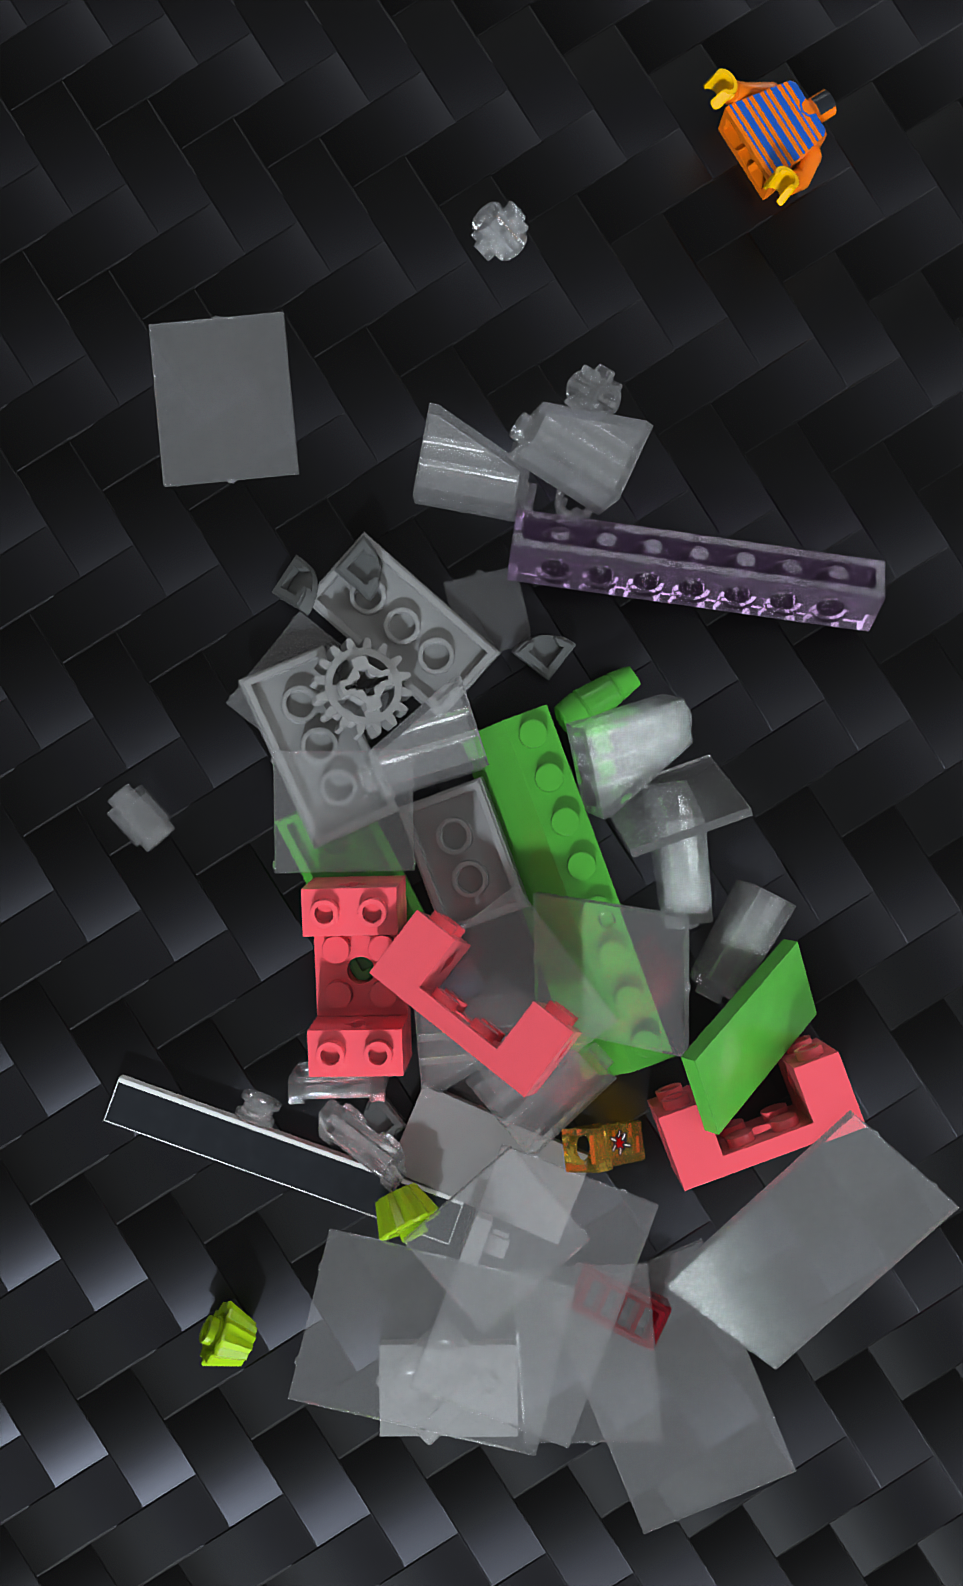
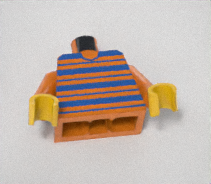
M722 68L718 69L703 85L704 89H711L716 93V96L710 102L713 109H720L724 104L729 105L725 107L718 130L762 200L778 191L780 196L776 202L782 206L791 195L803 191L809 186L822 160L820 148L827 136L826 129L822 123L836 114L835 101L832 95L825 89L806 99L794 81L789 80L779 85L775 82L738 81L730 71Z

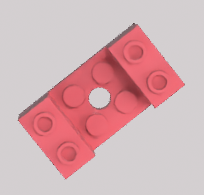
M406 875L314 877L301 889L303 937L314 936L317 1017L307 1030L309 1077L404 1076L412 1057L410 1005L374 976L367 980L355 978L350 969V962L356 957H365L375 965L406 925Z
M416 910L369 973L523 1097L536 1094L582 1034L574 1026L579 1018L557 1001L553 1002L550 1000L547 1004L533 1001L502 1042L501 1040L506 1034L484 1017L482 1019L470 1017L464 1012L468 1004L448 988L444 990L440 988L471 946L461 938L466 930L445 914L442 915L436 910L431 915Z
M810 1035L798 1037L778 1061L793 1105L787 1106L786 1103L770 1105L760 1111V1117L744 1122L741 1118L733 1119L719 1135L705 1131L690 1085L682 1087L681 1083H672L656 1090L655 1094L657 1097L647 1101L671 1167L684 1191L865 1125L839 1052L818 1038L811 1039Z

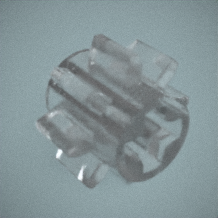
M512 201L505 208L499 202L486 204L478 211L472 223L475 231L471 236L477 241L474 247L487 261L491 260L494 255L500 260L514 258L521 252L527 241L525 231L528 230L529 226L523 221L526 216Z
M601 364L595 370L587 365H583L582 370L572 375L566 388L568 398L564 402L574 409L573 416L586 424L592 418L600 423H604L606 418L611 417L617 411L621 402L620 390L623 386L613 380L614 371Z

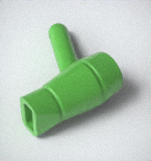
M629 666L609 672L573 690L572 693H569L554 707L556 719L566 733L576 737L588 731L594 776L601 783H606L612 778L605 717L641 685L638 677Z

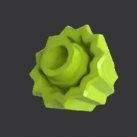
M414 1182L396 1189L375 1202L379 1239L387 1241L400 1236L403 1243L426 1232L428 1228L425 1222L440 1213V1209Z
M232 1301L223 1302L219 1310L215 1311L214 1316L209 1315L202 1326L199 1335V1342L203 1346L200 1353L202 1366H242L252 1351L258 1329L256 1322Z

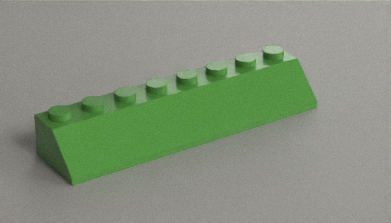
M547 704L502 720L461 738L460 742L474 779L480 777L485 779L529 899L530 906L522 909L554 998L579 1018L574 1026L582 1034L572 1047L584 1079L590 1080L631 1073L675 1057L674 1048Z

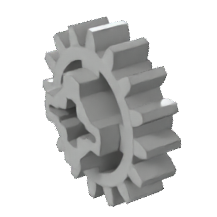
M365 637L359 647L356 648L353 640L348 638L341 645V650L333 645L325 653L327 660L320 659L315 665L314 669L321 675L314 676L310 681L309 687L320 690V693L311 702L313 706L324 705L326 711L320 718L322 722L328 721L331 718L337 721L335 733L340 734L348 727L351 728L352 739L358 740L366 729L370 738L374 739L381 734V726L389 732L397 725L395 717L401 718L407 713L408 708L401 702L407 701L412 696L413 691L402 687V684L411 675L410 672H398L396 666L401 662L402 658L400 655L392 659L387 658L385 655L388 645L385 643L377 650L371 649L370 638ZM342 665L341 675L343 680L333 685L334 673ZM355 683H357V685H358L359 688H365V687H366L367 689H370V688H372V689H371L370 692L366 695L365 691L362 690V689L356 690L355 688H353V689H350V688H351ZM389 692L388 703L384 711L380 712L382 707L380 697L384 693Z

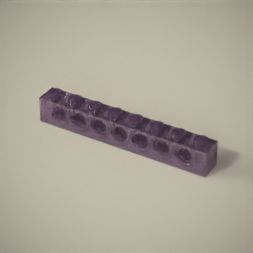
M517 509L507 574V580L867 632H869L886 598L885 561Z

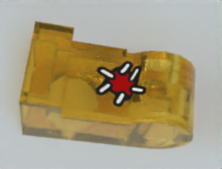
M640 1120L595 1123L561 1129L566 1172L601 1173L612 1170L614 1166L645 1159ZM580 1136H586L590 1144L589 1155L584 1161L577 1152V1141Z

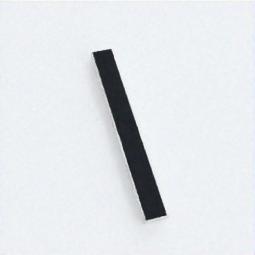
M126 1075L119 1077L104 1121L375 1218H377L375 1202L378 1199L414 1182L440 1209V1213L425 1222L428 1230L422 1235L448 1244L463 1202L389 1169Z

